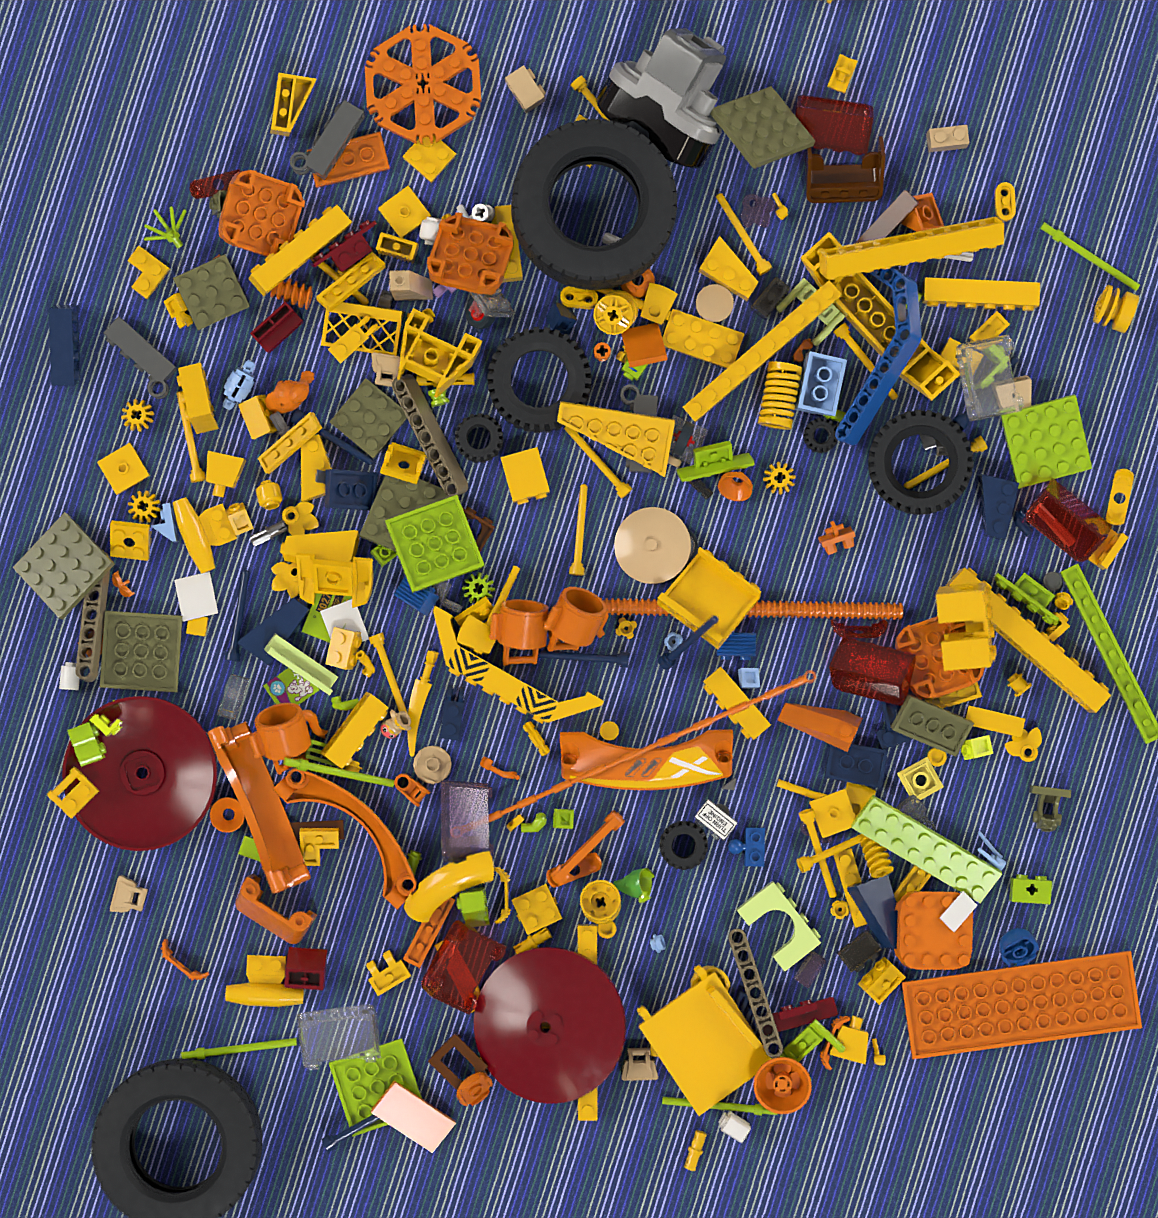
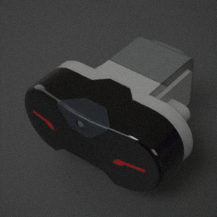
M687 28L668 29L662 36L654 53L644 50L637 63L622 61L614 64L597 96V106L607 119L627 125V127H631L647 137L660 150V153L663 154L666 160L688 168H702L722 133L721 127L710 114L718 98L710 93L709 90L726 60V55L723 54L724 47L710 37H706L704 40Z

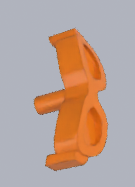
M119 571L113 573L112 582L115 587L119 588L120 594L124 597L133 596L135 593L125 586L130 581L122 582L118 574Z

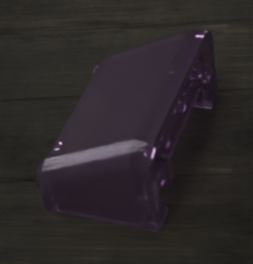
M441 781V838L444 862H463L467 860V856L490 851L491 855H494V844H490L488 803L489 798H493L492 787H489L488 783Z

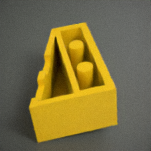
M278 73L270 134L290 135L317 79Z

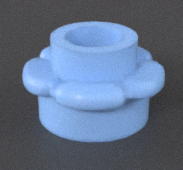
M671 632L665 638L664 644L668 650L673 651L682 643L683 638L680 634Z
M654 934L653 939H650V945L652 950L660 953L661 950L666 948L665 941L662 935L656 936Z

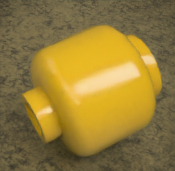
M271 480L262 481L261 485L256 488L259 505L266 510L279 507L283 500L279 484Z

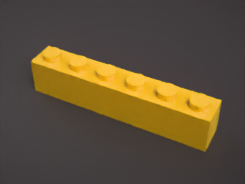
M338 205L333 208L329 206L322 212L323 216L320 219L314 218L308 224L309 228L305 231L299 230L293 236L295 238L293 241L283 243L279 247L280 251L278 253H271L265 258L266 262L262 266L258 264L250 271L252 274L249 280L263 297L349 228L352 221Z
M925 277L923 280L922 303H927L929 307H938V304H946V307L949 308L965 305V308L970 309L984 306V309L1003 307V310H1015V307L1022 308L1023 311H1034V308H1037L1040 302V283Z

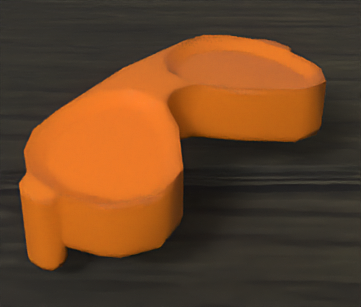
M810 338L805 339L795 351L793 361L802 362L804 359L802 350L813 348Z

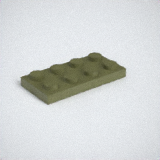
M908 694L890 728L893 731L956 757L974 723L969 719Z

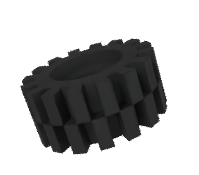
M817 418L806 426L803 434L804 442L813 452L826 453L837 444L838 440L835 437L837 426L832 423L833 421H829L827 418ZM819 428L825 429L828 432V440L824 443L817 442L814 439L815 430Z

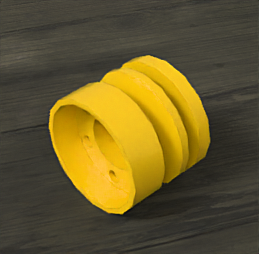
M1108 284L1100 294L1095 305L1093 322L1098 324L1103 317L1102 326H1106L1111 319L1113 320L1112 329L1125 333L1134 317L1139 302V295L1127 291L1122 298H1119L1120 288H1116L1112 294L1113 286Z
M616 290L609 292L598 301L594 308L595 324L606 334L617 335L623 333L634 324L638 316L636 300L625 291ZM613 310H615L616 315H618L615 318L613 317V314L610 313Z
M595 880L583 888L580 895V905L584 916L589 921L595 924H607L618 916L621 910V898L618 889L612 883L605 880ZM602 900H604L605 906H600L598 908L597 901L601 902Z

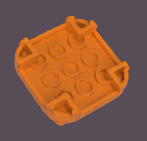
M255 170L236 173L229 183L218 226L219 237L232 246L265 257L271 253H278L280 251L279 247L283 243L293 241L301 209L305 206V200H303L298 186L258 173Z
M455 212V215L445 220L442 219L439 223V230L431 254L427 258L430 280L443 286L477 294H495L503 282L513 252L514 238L511 231L506 227V224L500 221L498 225L463 217V213Z
M938 616L906 626L896 637V653L908 684L917 698L925 700L936 699L971 687L983 676L984 668L944 671L941 641H945L944 634L966 632L965 621L939 623Z
M909 891L896 903L895 910H898L897 949H894L895 956L898 957L905 967L917 970H955L970 963L973 940V911L955 932L940 919L942 914L961 893L952 891Z

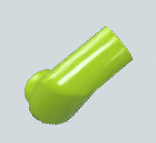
M340 696L331 698L332 707L343 711L354 709L359 702L358 698L344 702L341 701Z
M540 812L536 814V818L532 823H521V833L539 832L547 822L546 815Z

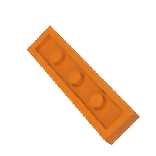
M452 897L447 899L434 911L428 922L421 923L403 960L418 968L421 967L456 899Z

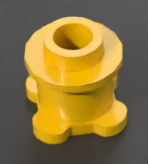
M1014 673L1007 679L1009 681L1007 686H1011L1016 692L1014 694L1015 697H1019L1032 686L1031 683L1025 681L1022 673L1019 675Z

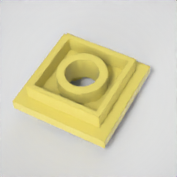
M928 757L897 773L913 804L944 787ZM918 775H923L926 778V782L922 786L916 784L915 780Z

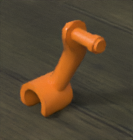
M485 756L480 762L481 767L503 778L520 779V776L514 771L506 772L492 766L493 760Z

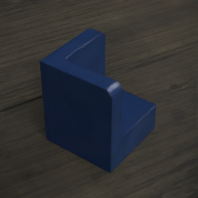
M554 302L546 315L552 331L556 329L560 333L568 335L577 322L572 308Z

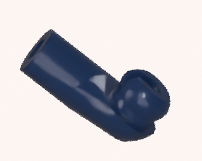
M1022 507L1015 513V525L1027 537L1033 529L1027 524L1029 510Z

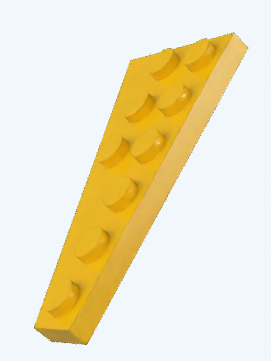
M560 401L557 422L588 436L590 439L665 477L675 420Z

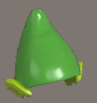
M645 867L634 870L622 879L614 881L613 885L626 895L638 899L639 903H644L651 898L652 878L655 876L650 869Z

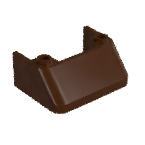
M879 136L878 152L866 153L862 157V164L824 165V159L821 155L812 154L811 147L805 149L807 200L811 203L868 202L879 200L883 195L886 158L883 136Z

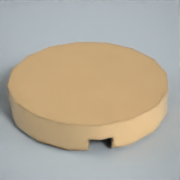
M718 284L704 287L696 298V310L704 320L713 323L726 319L731 314L734 306L730 291Z
M428 746L421 749L415 756L413 764L418 778L430 784L439 783L446 779L451 772L452 766L449 754L438 746Z

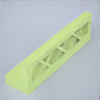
M274 634L264 650L330 695L333 692L331 687L338 676L277 634Z

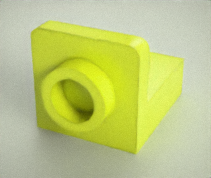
M95 714L90 719L106 736L111 734L114 736L122 728L120 726L123 722L122 720L117 719L110 726V720L103 714L101 716Z
M986 735L965 740L961 747L964 760L994 754L990 736Z

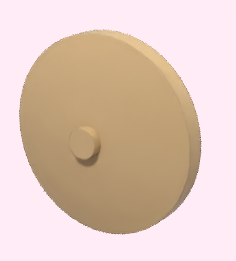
M658 507L643 508L630 514L619 526L614 542L615 555L620 567L633 579L647 584L664 583L676 577L686 566L691 553L690 534L683 521L674 513Z

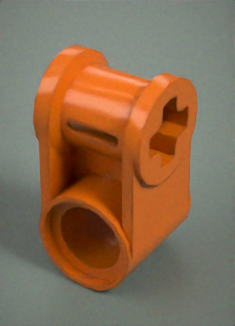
M401 773L395 778V787L417 807L420 806L422 799L431 793L426 787L406 773ZM400 777L407 778L409 781L408 786L400 787L398 779Z

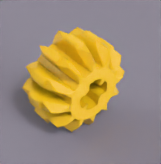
M137 399L133 400V406L130 402H127L126 404L129 409L122 408V411L127 413V415L121 416V419L127 420L124 425L126 427L130 426L131 431H134L137 427V430L142 432V425L148 429L147 421L150 423L154 421L149 418V416L154 415L153 411H149L151 405L145 406L144 400L138 403ZM135 412L142 413L140 414L141 418L139 420L137 418H134L136 417V415H134Z
M777 462L776 469L771 464L769 468L772 472L764 471L769 477L763 478V481L770 482L765 487L768 489L770 486H773L771 490L773 494L776 488L779 495H782V488L789 492L790 490L787 485L791 487L795 485L789 481L795 479L796 476H789L793 468L786 471L787 463L780 468V462ZM778 473L782 474L781 477L784 476L781 483H777L774 479Z
M138 491V498L134 495L131 496L134 503L128 502V505L133 507L128 512L130 514L135 513L132 517L134 520L139 518V522L143 523L146 518V521L150 523V516L158 517L154 511H160V508L155 507V505L160 504V501H154L156 498L155 494L149 497V491H145L144 496L141 491ZM143 502L148 504L146 511L140 509V506H143L141 505Z

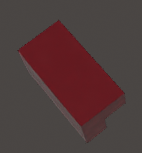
M285 301L250 334L269 354L304 322Z

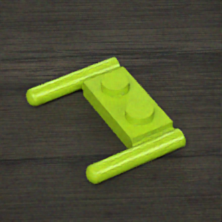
M815 1019L784 1047L779 1057H789L799 1062L824 1038L840 1053L845 1051V1046Z

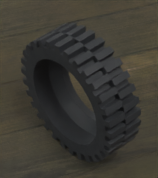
M534 327L532 330L528 328L523 329V332H516L513 334V337L506 338L504 340L505 343L503 345L500 344L496 354L494 353L492 356V362L488 368L489 373L487 374L490 397L498 413L509 424H513L518 429L521 428L526 432L533 431L535 433H550L555 429L556 431L560 430L561 427L565 426L557 422L560 401L585 405L589 399L591 370L588 359L585 357L582 348H579L578 343L575 340L572 341L567 334H561L559 330L555 329V331H552L548 327H544V329ZM533 351H546L554 354L563 362L568 373V385L564 395L556 403L547 407L537 408L526 405L517 398L511 386V373L515 363L522 356Z
M931 410L907 411L889 420L879 430L870 448L868 469L874 488L887 504L904 513L927 515L947 508L963 494L972 476L974 464L973 451H971L970 441L966 438L967 435L960 429L957 423L955 424L951 421V418L945 417L939 412L934 413ZM913 435H927L935 438L944 446L949 458V468L945 479L937 487L924 492L912 491L902 486L895 478L891 466L895 448L901 441Z

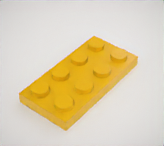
M672 309L662 339L666 348L727 369L736 360L744 333Z

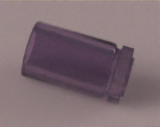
M813 951L809 952L810 955L805 958L793 977L807 988H810L823 968V964L827 962L824 957Z

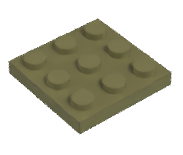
M226 254L173 277L197 330L250 307Z
M365 378L330 420V423L374 459L404 424L407 417L402 407Z

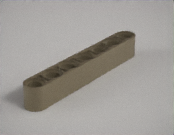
M408 374L402 376L400 381L395 378L392 382V389L445 494L448 497L467 492L468 482L415 377Z
M110 570L84 597L75 672L77 677L85 682H93L98 676ZM99 592L98 599L93 601V595ZM96 611V617L91 620V614ZM94 630V636L88 638L89 632ZM92 649V655L86 658V652ZM89 668L90 673L84 677V670Z
M733 929L729 932L728 940L764 1050L768 1056L777 1058L782 1054L783 1047L746 934L741 929ZM734 932L742 934L741 942L735 943L732 940ZM741 950H745L748 953L746 961L738 959V953ZM746 969L754 971L753 979L747 980L744 977ZM754 987L760 989L761 993L758 998L750 996V990ZM759 1006H764L767 1010L766 1015L763 1017H759L756 1014V1009ZM769 1024L772 1026L773 1031L770 1035L766 1036L763 1034L762 1028ZM772 1043H776L779 1046L776 1054H770L768 1051V1047Z

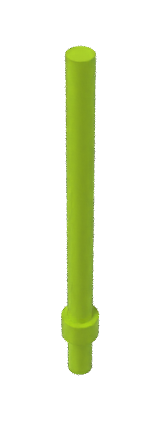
M1045 222L1042 224L1040 229L1051 235L1053 240L1056 242L1060 241L1137 291L1140 284L1066 237L1065 233L1061 230H1056Z
M285 757L283 765L296 767L301 771L310 770L388 787L394 786V780L310 763L308 760L301 758L296 760Z
M297 1038L205 1049L204 1047L196 1048L194 1051L181 1052V1058H197V1060L206 1059L208 1056L297 1046Z
M662 1097V1104L692 1107L685 1098ZM718 1102L710 1108L749 1112L760 1116L762 1114L777 1115V1113H773L757 1103L755 1105Z

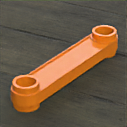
M613 810L604 819L606 823L563 865H557L550 872L549 875L556 884L561 886L571 876L569 872L611 830L616 831L623 825L625 820L619 812Z

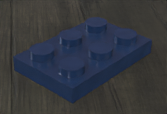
M326 469L325 508L370 511L377 495V472Z
M830 744L824 778L881 789L888 751L851 744L848 752Z

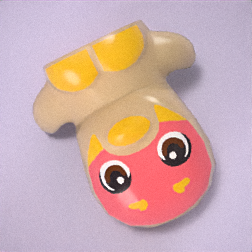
M391 710V718L383 721L380 727L381 733L386 738L392 739L400 734L402 730H411V719L405 711L395 713L394 710Z

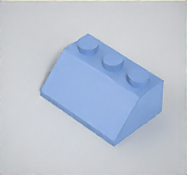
M811 351L806 353L794 410L835 416L847 360Z

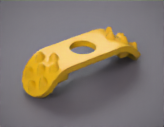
M1119 469L1115 472L1106 513V521L1110 524L1122 525L1125 522L1134 480V474L1130 470ZM1117 493L1125 495V501L1121 504L1114 501V496Z
M494 867V870L499 874L500 880L504 882L505 908L501 910L500 917L494 921L498 924L505 921V918H508V915H510L508 888L510 876L501 867Z

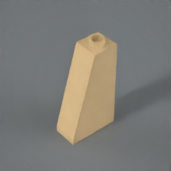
M409 270L390 271V292L395 301L433 300V282L430 279Z

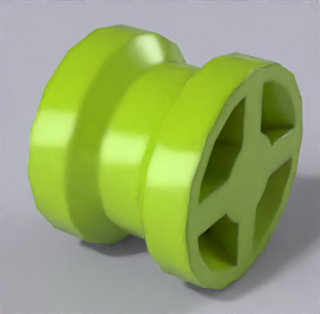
M436 389L428 391V395L432 399L431 407L450 403L449 398L446 397L447 389L438 398L434 397Z

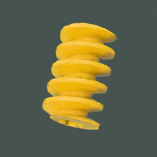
M868 837L861 840L860 845L865 854L864 858L867 861V867L872 878L884 877L894 871V868L889 866L892 862L888 859L889 853H886L887 848Z

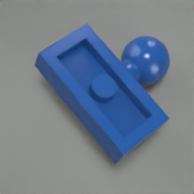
M745 827L744 843L739 839H733L729 842L728 850L732 854H739L744 851V866L764 867L765 828Z

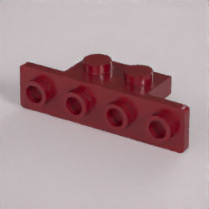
M369 220L362 222L359 225L360 229L355 232L352 230L343 236L344 240L340 243L336 241L331 244L326 253L320 252L312 258L314 261L310 265L316 267L330 257L339 271L343 272L372 251L362 234L377 224L376 221L369 222Z
M833 997L814 1002L808 999L799 1002L800 1006L792 1007L791 1004L781 1007L782 1011L772 1013L778 1032L812 1023L815 1019L819 1021L838 1015ZM771 1025L763 1026L764 1035L772 1033L773 1028Z

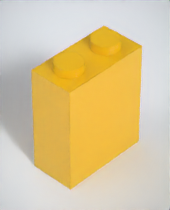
M538 447L500 457L513 503L517 502L518 505L528 503V499L536 497V500L547 497V493H550Z

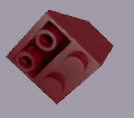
M289 947L284 988L324 990L328 949Z

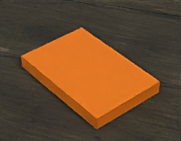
M658 323L628 328L621 333L629 367L632 368L668 360Z

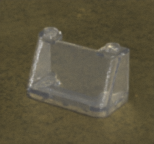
M1009 334L957 345L958 365L970 421L1020 412L1022 407H1024L1023 396H1020L1015 391L1009 357L1011 350H1014V343L1012 338L1010 339Z
M373 1005L304 1012L297 1015L304 1068L315 1070L322 1065V1062L360 1057L365 1062L370 1063L381 1058L378 1018Z

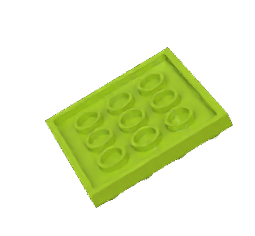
M1075 394L1000 414L1015 481L1019 483L1018 489L1092 469Z
M458 495L385 520L412 593L485 566Z
M403 1038L329 1062L349 1127L372 1115L371 1109L394 1080L422 1098ZM379 1119L356 1132L352 1137L389 1124Z

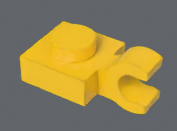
M180 292L173 294L164 301L171 319L176 318L179 328H183L185 325L188 327L193 324L191 316L185 313L188 309Z

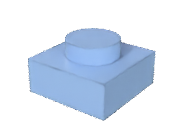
M759 668L738 669L739 688L760 687Z

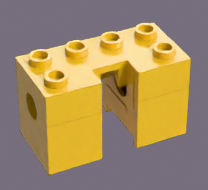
M986 583L942 586L938 588L936 601L939 623L965 621L966 632L944 634L945 641H941L944 671L991 667L992 662L995 661L997 656L996 645H992V638H995L994 626H990L993 612L992 607H988L991 593L990 588H986Z

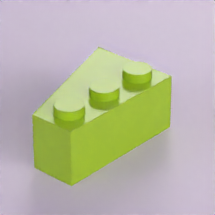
M485 887L461 891L457 897L458 909H462L466 927L490 925Z

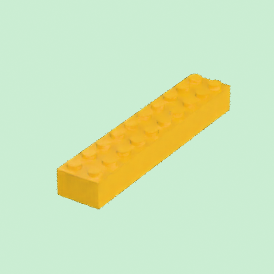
M964 567L959 569L945 586L986 583V588H990L991 593L988 607H992L993 612L990 626H994V630L1085 710L1089 713H1096L1111 696L1108 693V687L1101 682L1097 683L1094 681L1092 673L1078 667L1080 663L1073 657H1067L1064 654L1065 650L1058 644H1052L1049 641L1051 638L1043 631L1041 633L1035 629L1036 625L1028 618L1026 620L1020 616L1021 612L1016 607L1008 606L1005 603L1007 600L1001 594L993 593L991 591L992 587L986 581L977 579V573L971 568L966 569Z

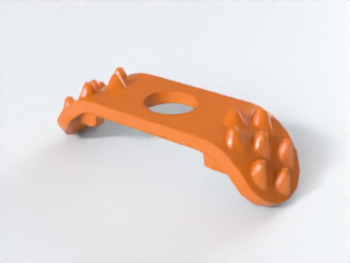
M595 852L587 854L577 864L580 867V873L576 876L571 875L562 885L601 870L602 862L599 855ZM552 868L547 871L546 877L548 883L552 887L556 888L559 887V885L556 884L549 875L550 872L554 869Z
M164 939L161 950L163 953L162 957H165V960L175 965L189 976L191 980H201L209 975V972L200 973L197 970L193 972L172 956L173 952L168 947V939Z
M839 1016L836 1020H832L830 1033L834 1036L836 1029H840L843 1023L850 1021L851 1018ZM826 1040L819 1056L825 1068L832 1070L829 1065L830 1055L827 1053L830 1043Z

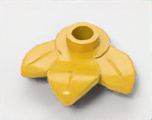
M300 502L295 507L289 506L284 509L282 519L288 524V531L292 536L304 535L305 530H313L319 526L318 520L311 514L314 508L312 503ZM291 512L295 513V518L292 520L288 517Z
M279 562L271 568L272 572L276 574L272 581V590L284 591L287 589L291 598H295L299 594L298 576L292 575V570L297 569V563L287 564Z
M1038 727L1032 729L1029 733L1023 729L1021 738L1012 736L1013 741L1004 744L1010 755L1019 756L1023 761L1031 762L1038 755L1037 748L1042 743V735ZM1029 748L1031 755L1026 756L1024 752Z

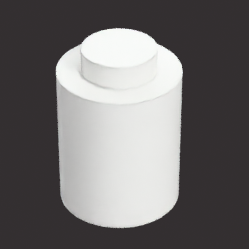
M65 662V666H61L59 689L79 690L80 678L77 677L75 672L76 663Z

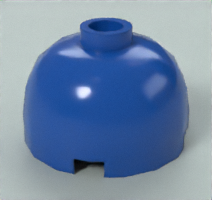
M1011 929L1003 934L1000 939L999 952L1003 962L1007 965H1011V963H1017V966L1027 964L1035 959L1037 956L1036 952L1037 950L1039 951L1034 935L1026 929Z

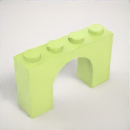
M771 881L736 910L748 925H751L763 914L771 910H781L790 915L794 924L793 935L786 944L772 954L781 968L786 971L821 944L819 941L821 936L815 928L810 929L807 923L809 921L803 913H797L795 910L797 905L791 898L786 899L782 894L785 890L779 882L775 884Z

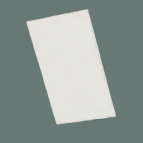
M963 891L942 914L940 919L955 932L977 907V904Z

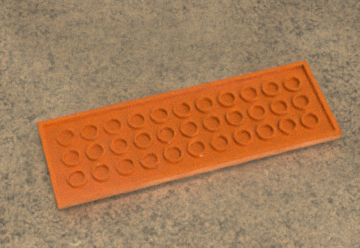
M1131 951L901 982L912 1059L1142 1028Z

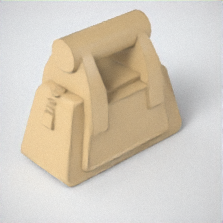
M372 353V368L377 375L375 378L376 385L392 387V382L398 375L400 356ZM382 373L393 375V379L381 378Z
M120 875L117 879L110 911L119 913L128 912L131 909L142 911L148 889L137 887V883L132 879ZM135 892L139 893L136 904L132 903Z
M628 1048L629 1059L625 1060L622 1067V1080L658 1079L655 1061L650 1060V1048ZM633 1056H645V1060H633Z

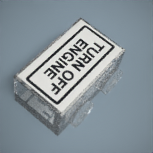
M709 798L706 799L694 814V818H696L694 822L702 829L706 826L711 830L710 835L717 841L720 838L725 841L738 824L734 818Z

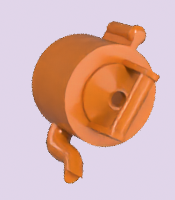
M565 588L561 592L555 606L552 607L546 622L543 624L546 630H550L553 633L547 646L548 651H577L580 646L592 644L596 635L598 638L604 636L603 627L608 620L609 613L603 600L596 594L583 588Z
M513 599L502 602L500 613L492 614L489 639L497 640L500 644L504 645V666L509 664H537L539 648L545 647L547 643V632L549 640L553 634L550 630H546L543 627L550 614L547 605L532 600ZM509 647L518 650L533 649L532 656L509 657Z
M280 703L262 710L256 716V731L249 734V740L253 750V757L258 759L265 756L267 759L272 760L277 773L281 775L282 772L292 767L283 764L279 765L278 760H284L286 757L296 760L301 758L309 761L308 758L304 757L306 750L312 743L306 721H308L312 732L318 737L325 739L328 731L320 728L318 718L312 710H302L295 703Z

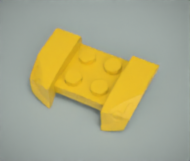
M296 553L298 589L302 600L314 605L316 593L352 596V608L368 603L373 587V559L353 557L352 562L316 559L315 554Z

